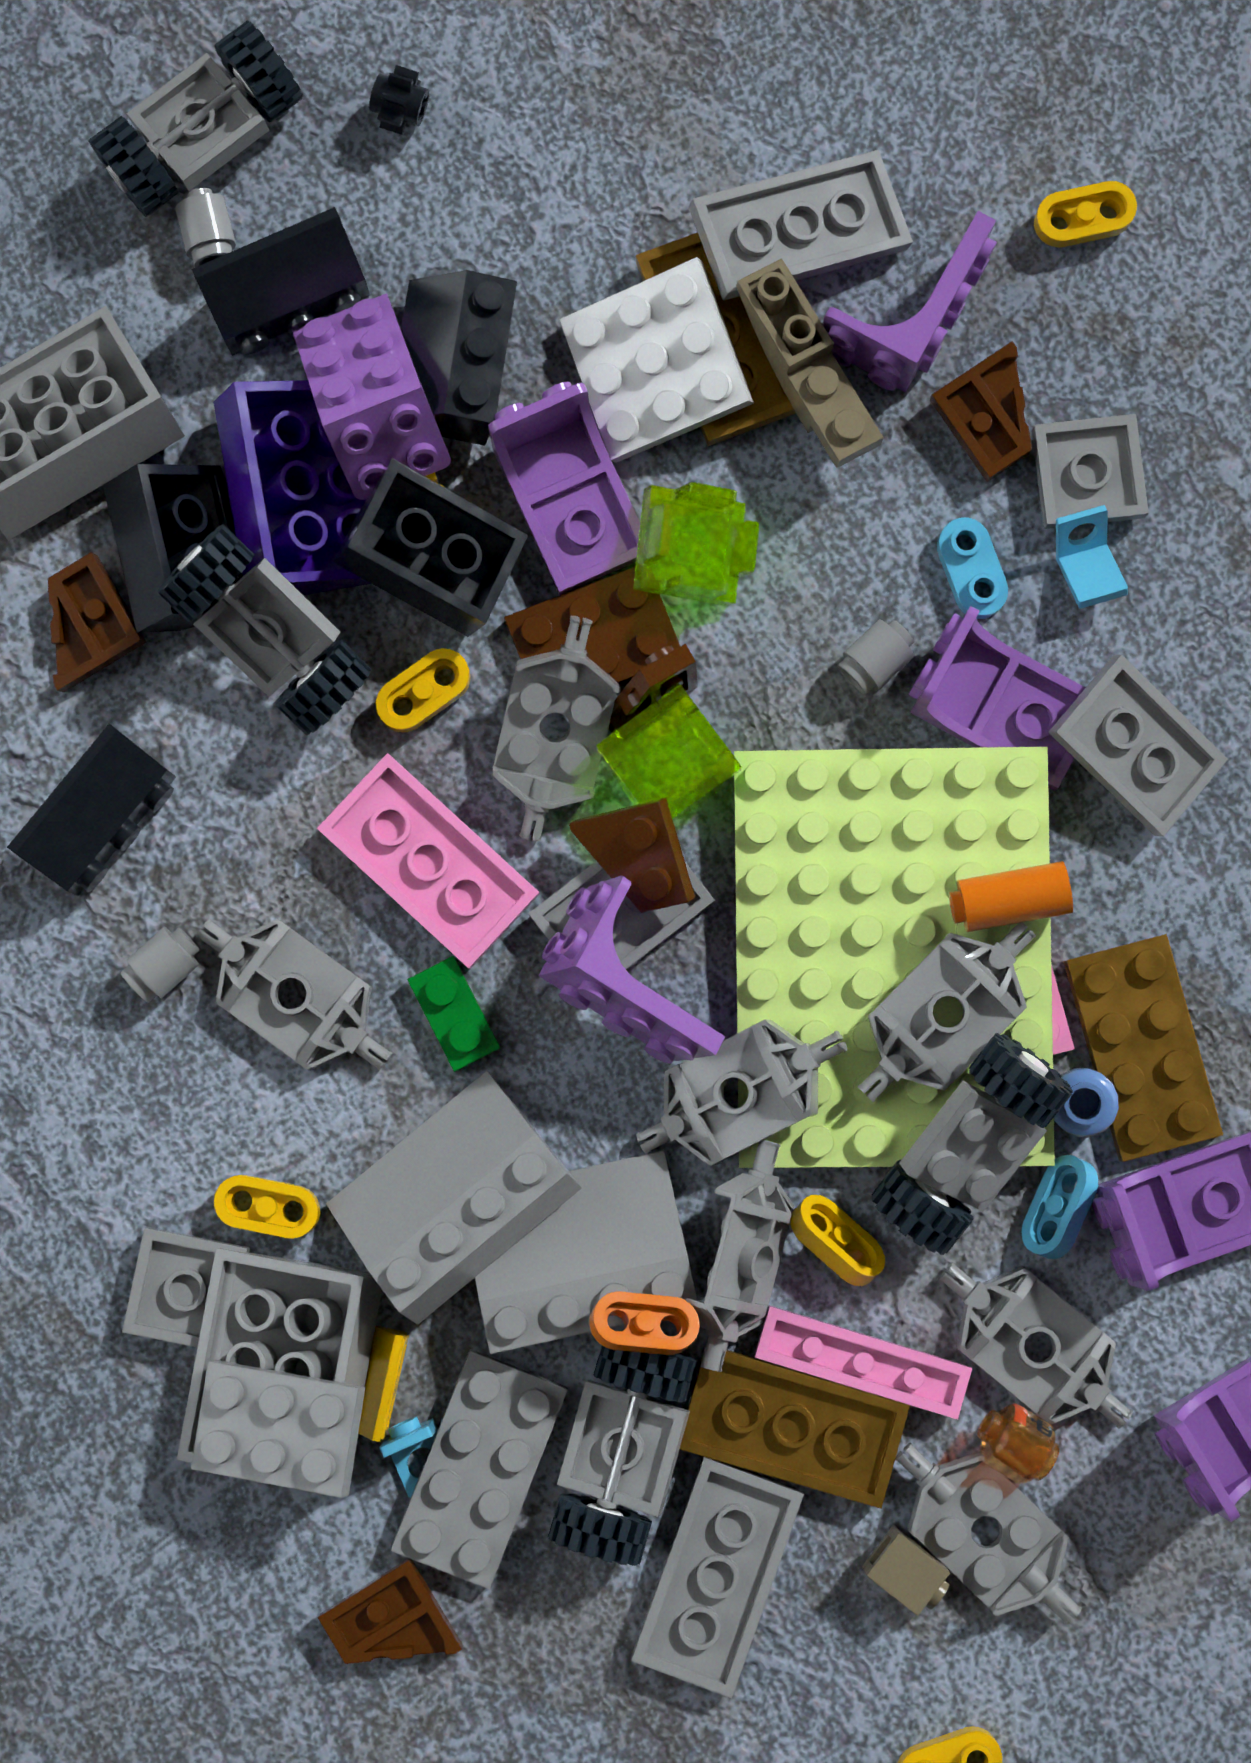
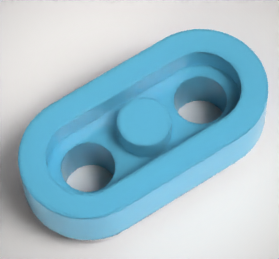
M964 517L952 520L944 527L938 538L937 552L955 601L964 614L972 606L980 611L976 619L992 617L1002 608L1007 600L1008 584L989 533L975 519ZM960 535H967L973 540L974 547L971 550H962L958 547L956 538ZM978 582L987 583L992 591L991 596L988 598L979 597L974 591V585Z
M1063 1155L1055 1159V1166L1047 1167L1022 1224V1240L1029 1251L1047 1259L1060 1258L1070 1251L1098 1189V1175L1090 1163L1073 1155Z

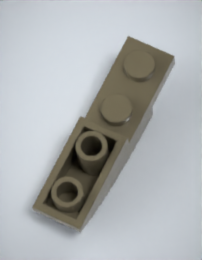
M781 258L738 280L736 286L748 317L782 389L807 433L815 432L835 467L838 468L880 446L884 438L832 354L834 342L783 259Z

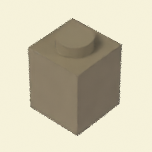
M895 1525L891 1527L862 1566L865 1574L917 1616L925 1606L930 1610L933 1609L941 1601L949 1588V1583L945 1580L950 1572L946 1566Z

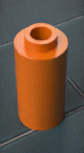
M1063 861L957 880L958 891L949 892L953 921L955 924L964 922L967 932L1073 913L1072 891L1068 872Z

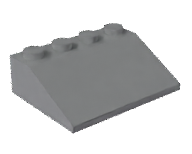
M107 306L0 368V530L8 541L109 482L136 464L143 462L185 437Z
M486 1071L328 1201L326 1205L369 1273L398 1312L414 1323L419 1324L582 1189V1187L491 1074Z
M664 1150L569 1171L582 1189L475 1277L490 1354L591 1332L589 1325L590 1314L598 1301L611 1292L622 1291L672 1296L684 1300L690 1298L697 1301ZM612 1315L607 1318L610 1328L624 1325L622 1319L618 1316Z
M216 1248L177 1460L192 1463L208 1361L217 1360L365 1387L382 1293L381 1287L368 1272L337 1266Z

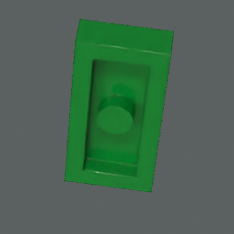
M454 956L407 979L454 1072L501 1049Z

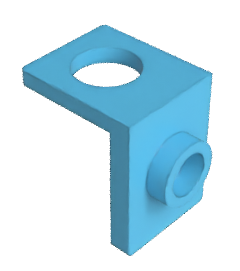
M1105 505L1056 519V561L1079 608H1085L1128 595V586L1107 545L1108 511ZM1085 523L1095 525L1093 531L1082 539L1071 540L1068 538L1070 532L1079 525Z
M415 1416L390 1427L388 1431L391 1437L385 1439L379 1447L383 1458L391 1455L409 1498L412 1496L418 1477L414 1476L409 1470L408 1458L418 1448H431L438 1430L433 1418L420 1424L418 1417Z

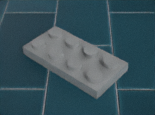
M879 150L693 198L689 205L692 218L723 301L740 296L736 286L738 280L781 258L797 281L907 251L913 243Z
M470 1349L391 1546V1551L490 1589L568 1388Z
M703 1456L633 1650L631 1661L732 1699L802 1502L803 1491L731 1464Z

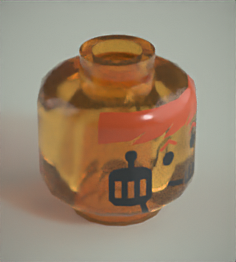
M1016 1403L1005 1406L999 1412L991 1410L983 1418L977 1431V1437L982 1440L980 1454L985 1456L984 1463L1018 1484L1028 1483L1033 1479L1037 1481L1042 1480L1051 1471L1059 1455L1060 1448L1055 1443L1056 1433L1054 1427Z

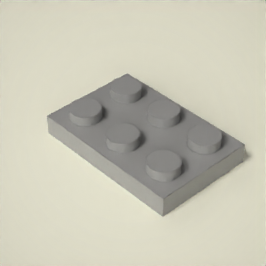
M1122 654L1113 655L1048 732L1154 836H1165L1228 760Z
M596 861L528 914L550 941L557 932L562 933L570 918L566 914V910L576 892L582 887L587 889L589 886L598 884L600 881L609 880L611 877ZM687 864V871L695 898L688 903L641 913L627 896L624 897L614 920L613 942L617 956L626 970L715 902V899Z
M217 1360L208 1361L191 1469L339 1498L349 1496L365 1387Z

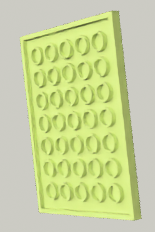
M1048 746L734 751L737 1034L764 1019H770L803 1043L813 1044L837 1030L842 1035L843 1040L826 1049L840 1042H845L848 1049L846 1052H842L821 1063V1066L818 1068V1114L807 1117L764 1139L781 1144L774 1168L893 1167L898 1160L903 1159L962 1081L984 1091L985 1087L979 1085L974 1080L975 1077L970 1074L968 1067L945 1091L901 1078L898 1082L894 1080L873 1103L866 1095L880 1082V1079L865 1094L857 1087L880 1065L878 1062L881 1060L868 1015L938 946L948 933L994 945L996 942L1000 943L1018 924L967 932L964 922L955 924L953 921L949 892L958 891L957 880L1050 863ZM1051 917L1023 922L1028 928L1014 941L1015 944L1028 930H1031L1036 935L1015 957L1017 961L1013 964L1027 1008L1000 1035H1007L1011 1040L1015 1039L1020 1042L1023 1048H1029L1035 1052V1056L1039 1059H1044L1050 1064L1049 1067L1053 1069ZM945 996L937 1000L933 1007L934 1019L942 1027L948 1028L957 1025L963 1016V1007L959 1000L952 996ZM738 1078V1108L746 1103L749 1091L745 1082ZM1054 1118L1047 1127H1044L1047 1132L1020 1166H1055ZM759 1142L739 1152V1168L753 1167Z

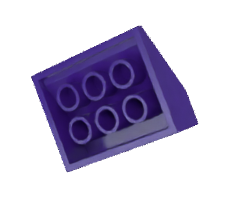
M308 380L233 382L213 403L236 537L254 553L253 559L242 572L243 576L262 559L266 558L302 595L371 584L333 562L366 499H357L351 490L322 426Z

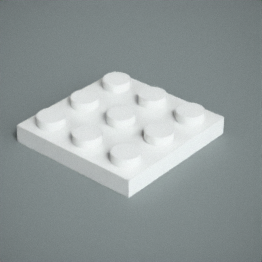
M698 257L559 319L581 381L588 391L589 403L611 461L615 463L754 404L704 264Z

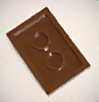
M648 563L641 564L504 617L520 659L559 650L561 644L565 645L570 616H578L580 618L576 637L579 635L582 618L593 621L585 650H587L586 656L610 675L619 685L630 681L639 669L646 666L644 662L646 658L657 650L666 646H672L674 650L681 647Z

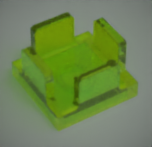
M689 482L677 489L655 485L644 488L633 589L722 606L736 604L739 578L753 573L755 570L759 522L751 520L744 522L746 503L736 502L737 491L696 482Z
M681 684L596 745V749L612 769L613 777L634 805L666 797L672 820L683 818L717 793L724 782L742 770L740 763Z

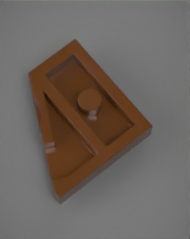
M1013 341L933 393L930 397V402L986 482H989L1028 456L1032 450L1029 426L1026 424L1024 416L1023 387H1020L1016 359L1018 358V352Z
M90 552L48 578L49 603L53 608V618L50 622L51 643L56 645L57 674H53V684L57 691L63 693L147 643L142 633L136 632L134 619L98 555Z
M686 644L675 650L672 646H666L646 658L644 661L646 666L639 669L615 699L608 727L612 735L698 687L696 661Z
M666 797L580 818L569 823L571 832L611 879L622 875L631 881V886L626 896L641 913L688 903L695 898Z
M410 1558L326 1609L318 1616L320 1623L345 1664L371 1662L376 1658L405 1659L413 1658L414 1655L441 1652H445V1655L456 1654L463 1648L458 1635Z

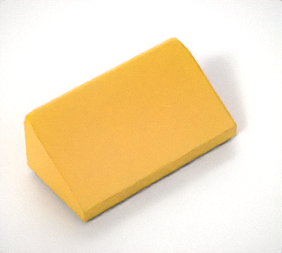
M377 1325L375 1326L366 1376L358 1434L372 1441L380 1442L388 1433L409 1335L404 1331Z

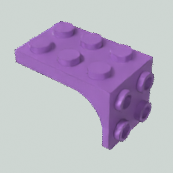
M980 211L976 213L927 303L910 319L895 325L877 326L857 320L837 308L829 307L822 325L834 342L831 352L838 364L850 366L852 363L867 371L868 378L876 385L887 390L898 388L905 393L918 369L928 373L948 332L942 326L950 330L953 328L966 304L965 301L972 287L977 285L989 263V258L997 244L996 241L989 238L996 220Z
M387 293L373 299L361 300L353 307L328 317L313 319L305 326L292 330L322 426L351 490L357 499L365 500L368 498L392 458L423 476L442 470L450 464L451 458L420 383Z
M568 381L550 387L543 392V399L524 407L523 403H515L501 409L494 415L495 420L488 425L493 452L559 595L568 593L653 555V549L598 431L590 408L588 391L584 383L571 385Z
M970 606L963 617L954 613L933 648V651L941 655L938 662L931 659L927 661L908 694L917 699L910 713L974 748L1048 746V788L1054 791L1057 790L1074 757L1048 732L1086 687L1013 649L991 635L977 621L976 617L980 612L978 609Z
M621 875L606 881H600L598 884L589 886L587 889L584 887L579 889L567 907L566 914L570 918L562 933L557 932L550 939L543 951L542 959L546 963L539 977L560 989L559 997L568 1004L582 1010L590 1008L603 1016L602 1024L609 1030L625 1037L633 1035L646 1044L644 1050L657 1060L671 1064L673 1061H691L694 1058L716 1055L725 1036L633 978L623 967L617 956L613 942V925L616 913L631 886V881Z
M1251 1131L1098 1184L1096 1192L1098 1198L1093 1199L1092 1207L1102 1229L1109 1228L1116 1248L1110 1249L1109 1253L1113 1267L1120 1280L1127 1278L1129 1285L1150 1291L1159 1288L1158 1280L1167 1275L1251 1245Z
M1251 1357L1153 1415L1161 1430L1155 1433V1437L1171 1461L1176 1459L1180 1466L1186 1469L1189 1476L1182 1481L1199 1508L1204 1506L1211 1516L1219 1514L1229 1522H1233L1240 1517L1235 1504L1251 1489Z

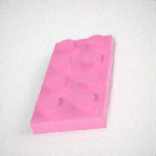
M388 753L317 828L469 969L478 962L540 895L537 889Z

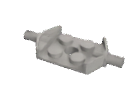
M570 616L565 645L561 644L559 650L523 658L516 663L493 763L492 776L524 802L526 811L519 836L526 840H529L532 823L535 821L531 838L532 841H541L545 816L550 809L594 798L597 772L616 693H619L620 687L610 675L586 656L587 650H585L590 626L593 622L586 618H582L579 635L576 637L580 618L578 616ZM560 713L567 717L570 726L563 737L551 739L541 732L540 723L546 715Z
M210 919L204 923L203 927L216 935L218 940L202 929L199 930L196 937L219 952V957L222 958L216 1003L309 1071L348 1052L351 1054L357 1053L376 1067L378 1071L385 1066L386 1063L373 1055L370 1050H373L387 1061L393 1053L368 1036L369 1033L366 1032L372 987L358 978L279 919L271 921L239 938L235 935L232 937ZM290 979L301 981L306 989L304 1003L295 1009H286L278 999L280 986Z
M1023 922L1018 923L1000 943L996 942L994 945L948 933L938 946L868 1015L881 1060L878 1062L880 1065L857 1087L865 1094L880 1079V1082L866 1095L873 1103L894 1080L898 1082L901 1078L945 1091L974 1062L994 1034H1001L1027 1008L1013 964L1017 961L1015 957L1036 935L1031 930H1028L1014 944V941L1028 928ZM952 996L961 1003L963 1016L957 1025L948 1028L942 1027L934 1019L933 1007L940 998Z
M764 1019L724 1040L716 1055L694 1058L691 1061L686 1060L668 1069L664 1075V1116L660 1118V1123L636 1134L638 1142L646 1141L656 1135L657 1137L641 1144L640 1147L645 1153H649L651 1150L669 1141L677 1140L703 1162L713 1166L807 1117L817 1115L818 1068L821 1066V1063L848 1050L845 1042H840L826 1049L843 1040L842 1035L836 1030L831 1035L813 1044L803 1043L773 1020ZM732 1078L741 1079L748 1087V1099L740 1108L730 1106L724 1098V1087Z
M766 1140L760 1141L752 1170L749 1169L748 1174L742 1173L715 1189V1194L729 1197L731 1202L728 1213L722 1221V1236L715 1263L708 1274V1289L705 1301L700 1302L690 1298L686 1299L696 1310L701 1327L707 1329L706 1335H708L700 1367L722 1372L728 1342H737L739 1336L764 1323L794 1209V1204L778 1183L780 1177L772 1175L781 1144Z
M952 1262L948 1265L946 1270L960 1280L961 1284L945 1272L940 1275L938 1280L945 1283L963 1298L964 1308L956 1345L959 1351L976 1363L1049 1425L1089 1408L1094 1411L1097 1409L1114 1423L1118 1429L1126 1424L1121 1417L1111 1410V1407L1128 1420L1132 1416L1133 1411L1111 1395L1110 1392L1112 1390L1108 1388L1116 1342L1024 1267L1016 1268L981 1283L971 1279L955 1263ZM1035 1332L1047 1333L1052 1341L1051 1354L1040 1362L1031 1361L1026 1356L1024 1350L1026 1339Z
M912 1443L907 1444L903 1449L918 1463L917 1465H914L901 1451L898 1453L895 1460L917 1479L916 1483L919 1485L909 1520V1532L967 1586L995 1616L1038 1602L1041 1604L1045 1603L1066 1625L1070 1624L1074 1619L1059 1603H1063L1076 1617L1079 1615L1082 1608L1059 1588L1058 1583L1069 1537L981 1452L973 1453L938 1466L934 1462L931 1464L913 1447ZM991 1516L999 1523L1000 1530L997 1539L986 1545L976 1543L971 1536L973 1523L980 1517Z

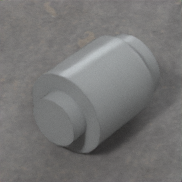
M197 188L186 192L182 196L183 200L175 206V212L186 255L193 259L194 266L197 267L232 252L236 242L224 196L213 193L209 188Z
M879 619L843 653L845 659L837 667L844 678L861 694L866 695L872 689L878 691L914 657L910 648L914 640L908 631L897 621L893 620L887 624Z
M163 927L127 959L129 965L120 974L130 987L144 1001L149 1003L156 996L163 998L199 965L193 956L200 949L181 928L178 927L171 933L166 927Z

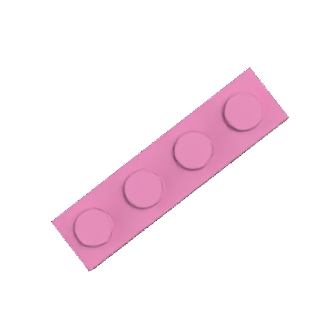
M770 1305L768 1306L754 1353L755 1358L957 1420L972 1372L970 1366Z

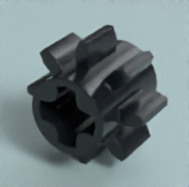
M396 65L394 73H389V76L381 73L377 76L371 91L369 110L378 113L377 120H380L379 128L403 135L405 126L409 127L410 124L417 127L420 126L429 101V89L420 86L421 81L418 80L419 72Z

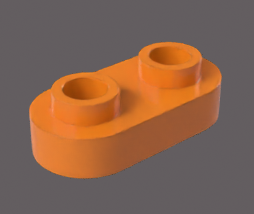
M622 1291L611 1292L603 1296L593 1308L589 1319L593 1337L599 1344L608 1349L663 1355H675L686 1350L696 1339L700 1327L696 1310L689 1302L682 1298ZM612 1315L620 1317L624 1323V1330H612L608 1325L607 1318ZM661 1321L672 1322L677 1329L676 1336L665 1335L660 1327Z

